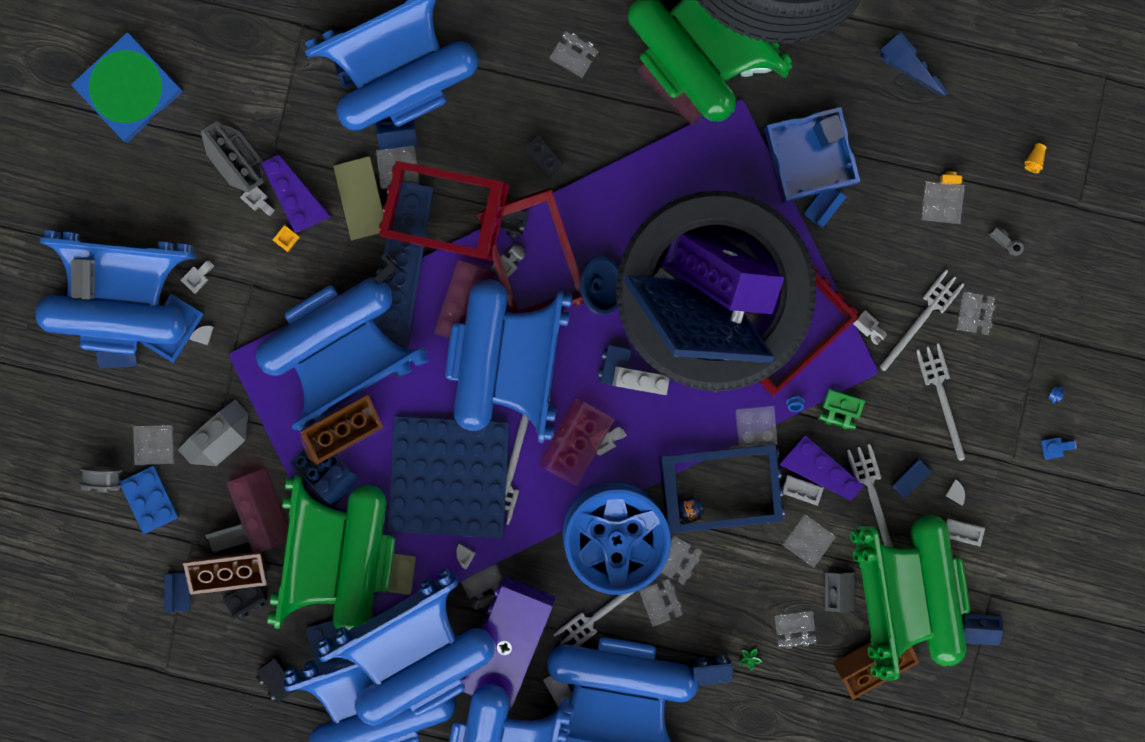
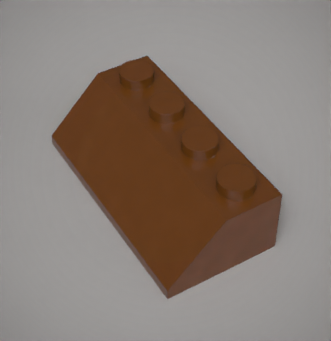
M366 394L300 430L301 443L308 458L317 465L382 429L383 425L369 395Z
M261 552L183 561L190 595L267 585V568L265 558Z
M871 642L833 663L852 700L888 681L881 680L879 677H873L871 674V667L875 665L874 658H870L868 655V647L872 646ZM913 647L907 649L900 657V673L920 663Z

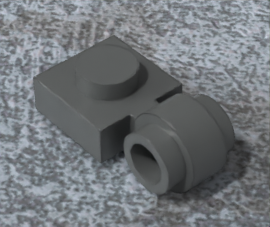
M994 228L988 234L1002 247H1005L1010 255L1018 256L1022 254L1024 250L1023 244L1018 240L1011 242L1008 238L1009 234L1004 229ZM1014 245L1018 247L1017 252L1013 250Z
M515 243L507 251L509 257L504 253L500 256L507 278L518 267L514 261L520 262L526 255L525 249ZM493 264L490 268L498 275L495 265Z

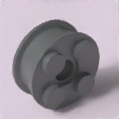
M85 466L79 468L82 471V482L79 483L81 490L90 491L94 488L97 489V492L105 493L109 492V490L118 491L122 487V484L119 483V473L122 472L121 468L107 466Z

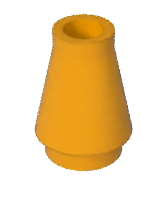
M1035 144L1034 149L1024 162L1026 170L1039 173L1043 169L1047 148L1045 145Z

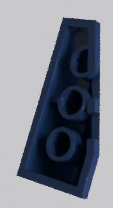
M901 32L879 51L881 54L879 57L886 65L889 63L891 67L941 97L948 94L938 78L933 73H928L927 70L929 69L926 62L915 56L917 53L916 49Z

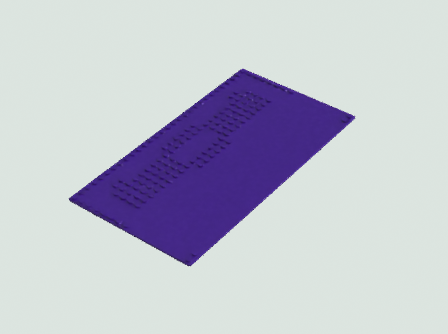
M743 100L737 101L734 112L729 118L721 122L709 121L703 118L553 193L580 276L585 264L594 257L605 256L611 258L619 266L625 248H627L633 234L636 233L639 226L652 213L662 208L663 205L672 200L679 199V197L695 194V192L724 190L754 197L781 213L803 239L812 263L818 269L816 273L821 278L824 276L831 283L829 287L834 292L838 291L794 201H782L770 152ZM547 201L520 210L529 213L522 236L518 235L517 238L507 236V231L501 229L498 233L496 246L500 256L504 253L509 257L507 251L514 243L525 249V257L520 262L514 261L518 267L508 277L518 310L556 298L560 288H565L567 293L576 291ZM481 229L452 244L477 249ZM726 230L705 231V233L719 235L734 246L745 239L756 259L778 273L776 266L766 251L748 237ZM437 250L422 258L408 349L426 347L429 351L426 353L429 361L421 366H416L413 361L410 363L413 370L403 377L388 375L328 412V414H331L366 394L369 395L383 428L336 454L360 479L334 506L325 501L303 477L302 480L306 492L315 501L326 507L347 512L348 498L351 491L359 485H375L383 490L386 495L387 505L383 534L395 537L394 553L416 556L411 595L394 592H375L373 618L416 594L422 588L420 583L427 578H431L432 582L438 580L439 576L437 573L444 568H448L450 573L454 572L458 582L562 531L569 507L581 493L592 486L605 482H623L645 490L661 482L659 456L727 449L824 401L828 389L842 392L876 375L878 370L857 327L852 323L774 397L759 382L744 388L717 391L716 393L714 391L688 387L669 379L667 395L603 384L601 379H598L600 367L604 368L605 360H602L604 348L608 349V345L631 350L627 369L663 374L648 364L634 348L623 328L618 307L611 313L597 314L591 311L585 303L578 306L571 304L570 307L566 306V309L563 310L564 312H570L568 325H561L559 329L551 384L550 406L557 407L555 420L548 421L547 425L554 426V434L552 440H544V443H539L536 428L530 420L528 421L515 473L510 484L513 490L518 489L519 493L509 525H506L509 510H505L504 538L388 532L394 417L455 420L454 406L458 381L449 380L445 377L451 326L453 323L465 324L469 292L477 281L493 279L500 282L499 276L490 268L494 264L493 260L490 261ZM817 287L813 318L806 337L790 360L770 375L775 383L845 319L843 314ZM781 295L777 298L772 314L761 313L751 322L761 337L769 329L776 317ZM507 303L506 312H510L508 303ZM288 324L231 352L229 358L288 476L294 478L299 473L290 462L304 449L299 431L292 428L304 407L302 383L295 367L282 375L271 376L262 371L256 360L258 346L267 338L289 326ZM792 395H799L805 400V403H803L804 407L801 411L792 412L788 409L786 400ZM494 404L490 422L510 423L509 466L522 413L503 405ZM618 427L624 429L627 436L614 441L616 447L599 456L590 438L604 429H607L609 433ZM703 460L674 463L675 474ZM508 492L507 497L512 498L513 493ZM506 501L505 503L506 506H510L511 502ZM606 504L595 509L591 515L605 510ZM459 543L475 552L467 569H464L457 559Z

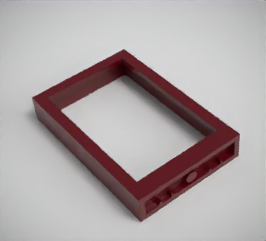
M396 161L391 171V184L387 188L388 198L383 206L384 216L379 225V236L492 261L509 184ZM405 171L490 188L477 249L391 231Z
M551 188L505 202L503 216L547 201L576 291L572 292L571 304L573 306L583 304L584 301L580 292V274ZM486 209L477 212L481 226ZM497 246L495 247L493 262L500 282L507 291V303L511 313L539 310L554 300L551 299L518 310Z
M815 266L816 287L843 314L845 319L777 383L770 376L759 382L772 397L858 318L856 316L858 313L851 304L847 306L842 301L845 299L842 294L837 290L834 292L829 287L831 283L826 277L823 276L821 278L816 273L818 269ZM750 312L747 318L752 322L761 313Z

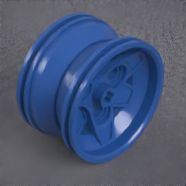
M605 482L592 486L574 500L566 513L563 523V544L572 570L582 582L599 592L622 595L638 591L657 578L668 560L671 539L666 519L651 496L634 485L623 482ZM606 504L603 517L591 515L595 509ZM626 504L637 508L642 513L628 516ZM636 523L638 528L636 531L630 532L627 530L628 525ZM602 524L604 530L601 533H596L594 531L595 525ZM652 530V545L650 546L643 537ZM580 532L590 538L589 542L582 549L580 547ZM613 553H620L622 555L621 559L613 561L611 559ZM629 560L640 563L639 566L628 571ZM604 561L607 573L598 570L593 565Z

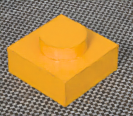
M948 171L945 175L940 176V184L960 185L962 184V176H958L957 172Z
M284 225L273 241L289 252L300 237Z

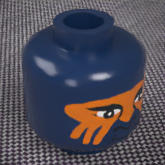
M691 496L678 501L679 519H682L685 524L702 518L704 510L700 499L697 500L696 497Z

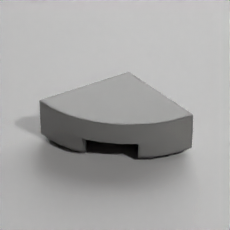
M203 326L196 329L189 340L209 345L214 327Z
M954 479L945 496L963 506L965 491L963 486Z
M459 543L457 559L460 565L467 569L475 552Z

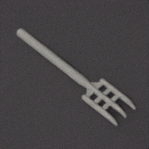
M945 270L923 296V299L928 301V307L921 313L880 365L881 370L886 371L929 317L932 310L939 309L941 313H944L965 285L964 283L953 293L948 290L955 281L956 276L945 287L940 284L948 270ZM936 287L941 289L940 293L935 291ZM945 293L950 296L948 300L943 297ZM931 294L936 296L934 300L929 297ZM940 300L945 303L943 306L938 304Z
M937 343L939 359L935 360L930 347L927 346L929 362L925 363L919 349H917V358L925 385L932 383L937 387V393L959 461L965 459V455L942 385L944 379H949L950 375L940 344ZM941 362L942 367L936 368L935 363ZM931 365L932 370L926 371L925 366ZM943 370L944 375L939 376L938 372ZM933 373L934 378L929 379L928 375Z
M523 414L507 469L506 501L511 502L510 506L505 505V510H509L506 525L510 523L519 490H513L510 484L515 473L529 421ZM508 492L513 493L512 498L507 497Z
M868 444L870 459L865 460L861 448L857 447L860 462L857 463L854 462L850 450H847L854 478L868 487L884 545L893 548L880 502L873 485L875 479H881L873 449ZM872 462L873 467L867 468L866 464ZM862 465L863 470L857 471L856 467ZM875 471L876 475L870 476L869 472ZM864 474L865 478L860 479L859 475Z
M633 593L618 595L598 610L591 618L584 617L583 612L579 613L561 627L554 636L568 629L571 634L562 640L560 644L562 645L574 637L577 642L573 646L579 647L597 633V630L593 628L594 622L602 618ZM580 619L584 622L581 626L577 622ZM573 624L577 627L575 631L570 627ZM586 627L591 631L588 634L584 631ZM580 632L584 636L581 639L577 636Z

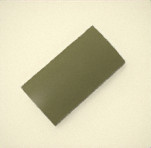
M371 157L333 166L351 241L380 234L379 225L383 220L384 213Z

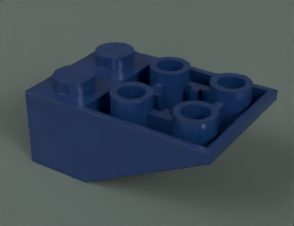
M303 449L290 462L313 489L333 506L360 479L336 454L316 465L308 458L305 449Z
M725 654L714 655V659L696 657L695 661H691L694 681L699 686L732 682L733 665L730 658L725 657Z

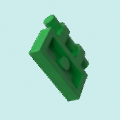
M828 389L822 405L823 408L828 409V413L820 412L818 420L824 421L828 425H838L845 430H855L856 423L851 422V418H860L865 400ZM835 413L845 414L844 418L835 417Z

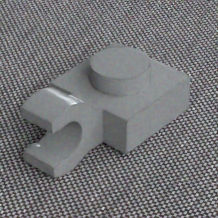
M258 187L249 193L245 192L240 197L254 211L260 207L269 216L275 211L265 202L268 196Z
M206 261L199 270L193 267L181 281L196 294L209 280L205 275L214 265L210 261Z
M866 310L853 323L867 337L871 335V340L876 345L887 335L884 330L877 326L879 322Z
M618 427L610 433L607 429H604L591 437L590 440L597 454L601 456L616 447L614 441L620 440L627 435L624 429Z

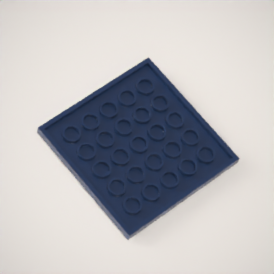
M626 275L624 283L673 356L772 363L775 356L745 313L741 323L731 321L732 310L727 309L685 280Z
M395 416L388 532L504 538L510 423L490 422L484 429L469 431L459 426L456 420Z

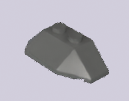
M217 121L201 131L206 155L230 186L249 193L263 183V166L261 164L263 161L240 131L221 125Z
M235 399L189 437L178 449L179 452L190 464L218 466L246 441L248 412Z

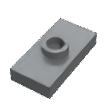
M787 475L783 486V494L818 506L824 487Z
M947 518L946 524L950 539L981 547L985 527Z

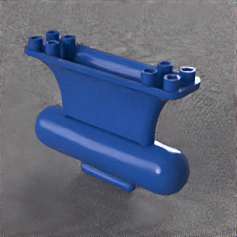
M408 0L404 4L345 33L335 35L334 31L330 30L322 34L325 41L318 44L315 38L305 43L308 49L305 51V54L308 58L321 56L333 60L347 72L357 87L356 90L344 95L337 104L336 114L338 120L345 128L359 131L389 116L396 126H401L444 105L446 98L442 90L472 76L476 72L479 59L472 45L464 41H455L440 48L433 26V9L437 0Z
M44 231V238L40 237V243L53 248L61 257L68 282L67 296L47 295L37 304L35 318L38 325L44 331L80 336V347L83 350L131 355L135 354L137 350V342L170 345L182 339L187 329L184 314L178 308L158 304L164 281L171 270L183 261L196 258V253H192L193 245L177 243V251H174L173 243L158 241V249H140L80 242V234L63 232L62 240V232ZM72 259L95 260V298L82 299L71 297Z
M370 277L338 295L333 286L325 287L286 311L285 318L289 326L267 338L258 346L256 360L263 372L271 376H279L295 367L304 392V407L300 417L292 425L293 430H298L300 433V430L310 426L313 421L317 422L328 416V412L335 409L336 406L393 372H398L399 376L408 374L413 370L410 366V363L413 361L416 366H421L429 361L426 355L429 351L426 347L418 349L401 347L384 335L373 319L385 313L392 303V292L385 281L379 284L374 279L375 277Z
M482 279L471 287L465 324L453 323L451 326L445 377L447 379L458 381L454 419L459 426L469 431L484 429L491 421L493 405L499 404L525 415L534 424L539 443H544V440H552L554 426L547 425V422L554 421L557 407L550 406L557 340L561 325L567 326L569 323L570 312H564L563 306L570 307L573 293H567L565 288H560L556 298L547 306L531 312L510 313L506 312L507 291L500 282L493 279Z
M444 568L437 573L439 576L438 580L432 582L431 578L423 580L420 583L422 588L416 594L358 627L355 626L350 630H347L345 626L340 627L335 631L337 636L334 639L330 640L328 636H325L318 641L320 645L318 647L319 658L322 662L333 658L348 659L364 670L373 681V684L363 689L354 701L357 716L364 723L372 726L379 725L409 708L418 717L462 693L465 690V685L461 678L488 664L493 658L496 645L493 637L486 630L476 627L468 629L458 636L454 635L447 617L446 600L449 592L457 586L458 580L454 572L450 573L448 568Z
M602 637L599 640L598 650L572 645H559L555 647L547 659L549 675L555 681L574 685L568 704L575 705L573 717H571L570 722L572 725L566 742H671L665 726V700L687 702L695 696L699 685L694 681L692 667L686 664L656 660V648L653 645Z
M337 658L316 665L314 660H309L303 664L305 668L303 670L297 671L296 666L285 670V690H305L312 693L321 701L332 721L320 724L313 729L309 736V742H419L420 738L417 731L447 721L453 716L457 707L456 697H453L419 717L415 716L409 708L382 724L372 726L364 723L357 716L354 701L363 689L373 684V681L354 662L344 658Z
M484 684L473 692L467 723L458 721L453 723L449 742H566L571 730L572 723L570 721L575 711V705L568 704L569 700L563 699L558 709L546 718L532 721L507 718L509 710V696L507 692L496 684Z

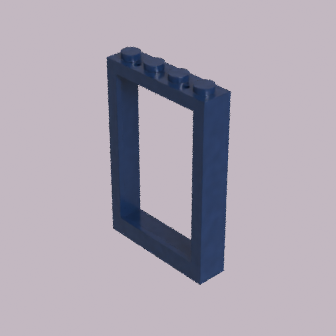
M769 444L659 456L664 514L670 534L782 522L783 517H785L784 505H781L783 488L779 486L781 469L777 465V460L780 455L776 445ZM768 453L774 514L680 524L674 463Z

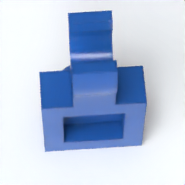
M1060 437L1041 441L1044 460L1063 457L1064 450L1077 449L1076 441L1061 443Z

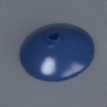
M605 256L590 259L583 267L580 276V292L583 301L591 311L597 314H608L618 307L616 283L619 266L611 258Z

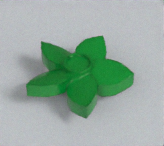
M757 648L753 649L750 653L742 649V654L745 658L741 659L739 664L746 665L748 663V668L752 671L754 663L762 662L760 658L755 657L757 655Z

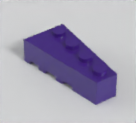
M277 155L261 163L296 234L331 218L281 156Z
M804 436L780 463L781 466L850 501L864 487L807 436Z

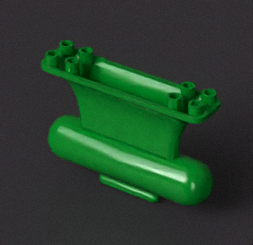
M634 0L627 12L629 24L648 47L640 55L644 65L671 98H677L684 92L702 116L709 121L721 122L729 118L734 112L736 96L726 84V81L750 69L767 68L785 78L788 76V70L792 68L790 64L792 61L786 53L779 56L780 50L778 48L780 46L778 43H766L764 40L756 41V39H749L748 36H741L737 32H732V29L725 28L723 24L718 23V20L713 19L710 14H707L705 9L701 8L696 0H681L671 11H668L659 0Z
M296 474L294 478L288 477L285 489L292 490V497L286 496L283 501V508L290 509V521L282 582L279 592L271 594L270 605H277V611L269 612L268 624H274L275 629H280L286 617L296 609L313 604H334L333 625L336 630L343 626L347 630L355 626L358 627L372 619L375 592L386 593L390 587L395 537L383 534L387 505L386 495L383 490L375 485H359L351 491L348 498L347 512L326 507L315 501L306 492L302 475Z
M926 514L915 519L911 525L912 548L898 549L884 545L879 540L877 529L872 525L858 526L855 531L850 533V539L853 543H856L857 550L853 552V558L855 562H859L870 624L872 646L868 647V655L870 658H874L875 663L871 667V674L873 677H879L881 680H897L900 675V657L907 649L922 641L927 640L931 659L944 667L960 663L966 655L967 646L962 615L970 612V603L962 558H953L946 521L934 514Z

